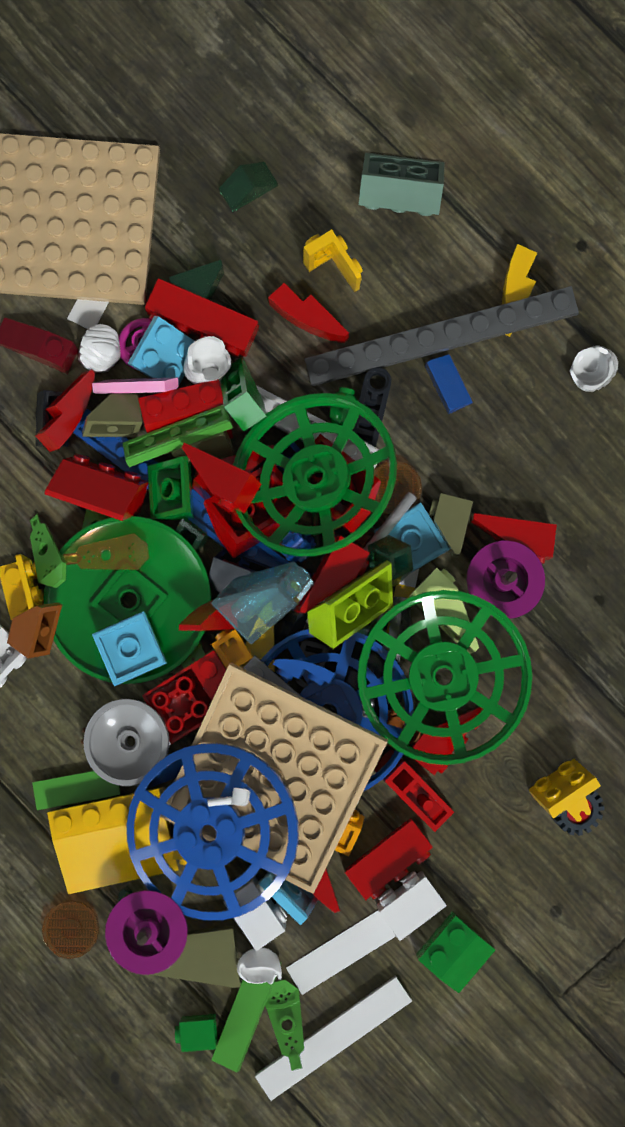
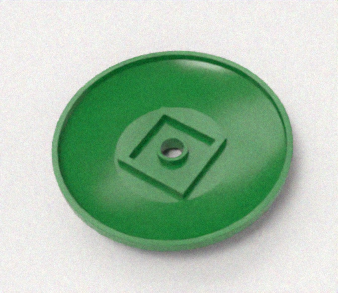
M132 516L124 521L108 518L79 531L62 547L60 554L63 555L66 561V580L57 588L45 585L44 604L57 602L62 604L53 640L62 654L74 666L92 677L112 683L92 634L145 611L167 664L122 684H135L157 679L176 669L193 653L205 631H179V624L198 607L211 601V587L201 558L183 536L172 528L148 518ZM129 592L134 593L137 597V603L132 608H126L122 602L123 596Z

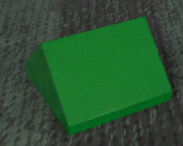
M182 456L148 466L151 519L161 521L194 518L191 463L188 457Z

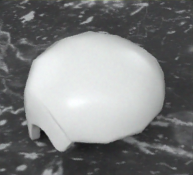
M260 948L257 951L255 949L248 950L238 960L237 972L240 978L247 983L260 984L268 982L273 984L276 976H278V979L282 978L279 958L267 948Z

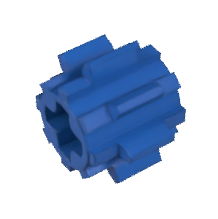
M292 531L285 536L281 543L284 546L297 549H313L316 546L315 539L311 535L294 533ZM283 554L288 561L294 564L297 562L302 563L310 557Z

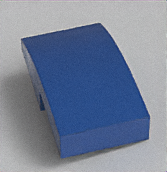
M276 659L273 665L279 668L276 673L292 681L293 677L300 679L304 671L307 670L309 672L307 677L322 686L324 681L330 684L336 675L326 668L300 660Z

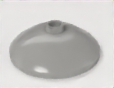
M134 699L116 700L102 706L91 717L84 734V751L91 768L102 779L115 785L131 786L140 784L144 776L158 762L167 757L169 750V734L162 717L148 704ZM129 736L135 738L134 746H130L127 743Z

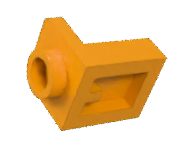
M230 629L222 631L215 637L217 641L212 643L226 669L230 663L242 667L253 658L236 629L230 631Z
M354 809L335 848V851L348 857L360 834L365 818L357 810Z

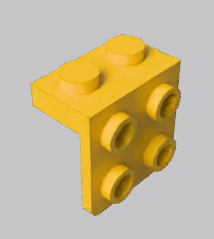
M331 229L322 236L317 234L306 241L303 264L309 272L332 258L352 290L356 292L360 289L362 267L356 258H350L346 252L348 247L340 235L336 237Z

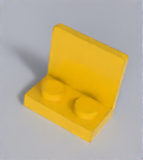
M22 554L15 555L17 562L0 566V579L11 621L14 617L37 605H44V590L38 587L35 562L32 563L30 558Z

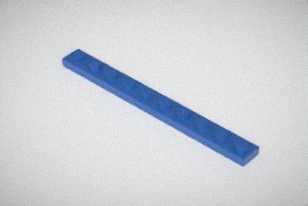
M86 409L73 433L122 471L137 473L141 475L142 480L148 481V466L158 462L152 458L129 467L125 461L123 442L129 441L127 438L83 437L82 430L86 417L91 413L89 409ZM192 489L194 518L186 520L226 549L215 533L204 505L205 500ZM261 542L240 554L298 577L300 574L296 567ZM292 590L290 592H283V594L288 597Z

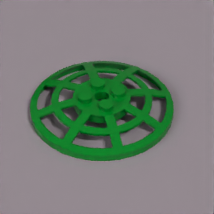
M330 393L296 397L266 413L267 416L257 422L244 438L237 451L233 465L245 471L252 451L266 458L260 477V491H257L251 504L263 502L268 514L280 526L269 538L254 524L247 510L245 514L236 510L243 525L257 540L267 547L283 554L294 556H317L331 553L360 538L376 523L384 512L396 482V451L391 436L380 418L357 400ZM316 406H334L345 408L349 412L342 426L327 422L310 424L306 409ZM290 414H296L299 428L282 438L273 449L259 441L274 424ZM359 415L367 419L377 429L386 447L372 454L370 453L365 442L353 432ZM328 432L338 434L332 447L327 445H316L313 434ZM300 438L303 439L305 448L298 451L291 459L281 454L290 444ZM348 439L358 447L363 458L349 464L341 455ZM389 458V480L386 491L381 501L378 502L368 498L374 482V465ZM276 464L284 469L283 485L269 488L271 472ZM366 469L362 493L359 494L350 490L351 475ZM315 473H323V478L319 483H310L311 477ZM287 496L295 505L286 519L276 510L272 499ZM342 499L354 504L345 515L332 521L330 508L337 505ZM362 508L373 512L370 518L355 532L335 542V529L349 522ZM305 511L319 512L320 526H302L296 523ZM292 531L304 535L323 534L324 547L297 549L279 543Z
M439 590L424 592L396 604L379 619L370 631L359 659V695L364 711L374 729L380 736L388 739L387 743L397 751L415 760L429 764L451 765L465 763L481 758L495 750L509 738L519 725L531 695V659L525 641L517 627L506 614L493 604L478 596L461 591ZM433 600H460L481 609L471 623L456 617H436ZM422 602L425 619L409 626L397 639L382 630L398 613ZM490 615L497 619L509 633L516 646L518 655L501 658L494 642L481 630ZM438 625H453L466 631L457 644L442 642ZM427 628L430 644L422 648L418 653L404 644L414 633ZM475 637L480 639L485 645L492 660L475 662L467 651ZM375 640L390 648L384 664V683L367 687V662ZM399 654L411 662L409 678L392 681L394 660L396 655ZM521 666V691L513 713H510L498 705L504 685V669ZM441 668L449 669L452 675L450 682L444 685L439 684L435 678L436 672ZM495 671L494 688L489 699L476 691L479 674ZM411 689L415 697L420 701L411 716L400 705L395 695L396 692ZM387 695L394 712L406 723L398 739L380 722L372 708L370 699ZM469 700L483 708L473 719L460 725L456 709L465 705ZM429 708L436 711H445L448 728L428 726L421 723ZM491 714L506 723L501 731L489 741L475 749L466 751L462 734L478 727ZM416 730L431 736H451L455 754H430L408 746V743Z

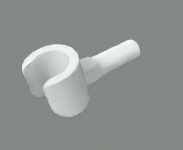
M233 788L232 797L208 799V806L225 804L246 806L249 802L250 791Z

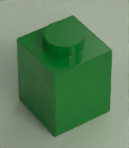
M216 1014L181 1017L179 1025L175 1026L176 1044L181 1043V1052L216 1049L218 1044Z

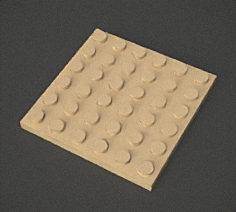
M0 133V293L145 305L160 157L159 146Z
M230 663L192 746L203 743H222L237 746L255 754L278 773L291 794L299 821L297 854L291 871L285 880L313 894L388 739L234 663ZM199 753L193 755L197 772L218 771L232 775L240 760L236 757L220 753ZM183 765L175 781L185 776ZM250 765L242 781L257 794L265 809L281 804V799L270 781L259 770ZM215 780L199 781L203 797L219 798L226 786V783ZM188 785L176 791L167 801V804L181 811L186 805L191 803ZM250 801L246 806L233 805L241 817L255 812ZM161 814V818L175 824V822ZM286 815L269 820L270 843L266 857L281 864L286 856L288 844ZM260 824L245 828L243 846L258 852L261 839ZM205 825L202 829V835L206 840L214 841L216 830L211 825Z

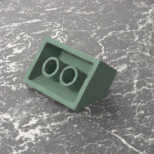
M365 153L358 205L373 210L387 208L397 213L411 211L423 216L439 215L444 185L445 162Z

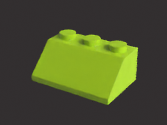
M385 561L366 571L307 612L309 633L334 649L393 607L391 562Z

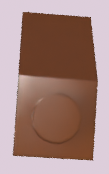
M57 602L37 605L14 617L7 644L27 658L50 655L62 604Z

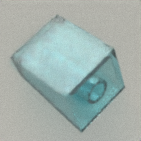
M295 562L234 578L211 604L252 645L298 604L314 582L310 579L309 573L304 568L299 567Z

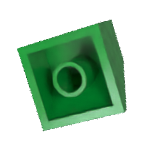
M452 911L416 953V956L436 977L460 993L495 952V949Z

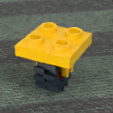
M575 759L562 763L558 770L547 777L540 778L533 787L528 789L533 798L552 816V820L564 832L567 831L570 835H574V833L578 836L583 835V829L587 833L591 832V825L594 827L599 825L595 820L597 818L602 820L603 814L599 812L604 811V805L601 803L603 800L595 791L601 785L596 777Z

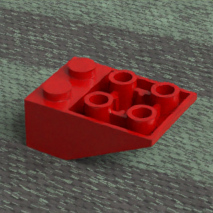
M215 650L142 695L146 704L154 708L164 720L171 744L200 728L227 670Z

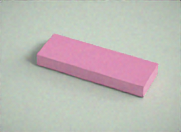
M178 377L114 379L92 383L93 393L167 392L179 387Z

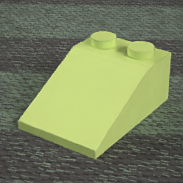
M436 568L409 597L430 591L459 590L453 584L456 580L445 569L440 571ZM452 599L433 600L436 617H456L470 622L463 601ZM422 602L416 604L423 610ZM438 625L456 643H458L466 631L453 625ZM476 637L467 649L469 653H473L479 648Z

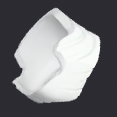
M104 324L91 326L86 331L79 346L78 361L85 369H92L94 372H108L118 362L121 355L118 333L110 326Z
M214 336L204 337L188 347L183 371L187 379L193 384L217 379L220 381L231 368V357L225 349L222 340Z
M599 345L578 352L571 366L570 373L575 384L581 390L594 392L612 381L618 370V360L611 350Z

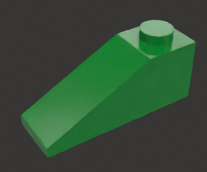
M241 357L231 364V368L221 379L224 408L241 429L245 431L267 415L261 395L245 361Z

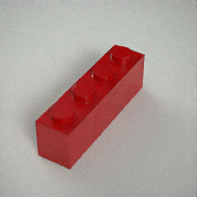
M159 278L145 306L151 321L154 316H159L187 336L193 334L199 337V339L214 336L223 341L225 349L233 357H238L239 355L247 356L259 330L258 321Z

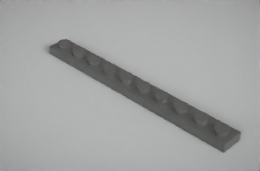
M572 286L312 356L305 358L311 385L317 386L365 373L375 367L391 366L576 316L579 314Z

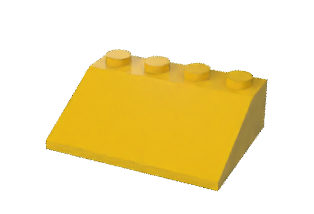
M163 787L147 790L158 798L164 792ZM135 793L47 812L52 841L68 894L140 879L130 858L127 843V819L129 807ZM142 801L139 802L134 822L136 849L151 845L149 826L154 809ZM161 817L158 825L159 843L173 839L170 822ZM173 851L163 854L169 866L174 871H178V861L173 860ZM155 857L140 861L148 877L164 874L157 864Z

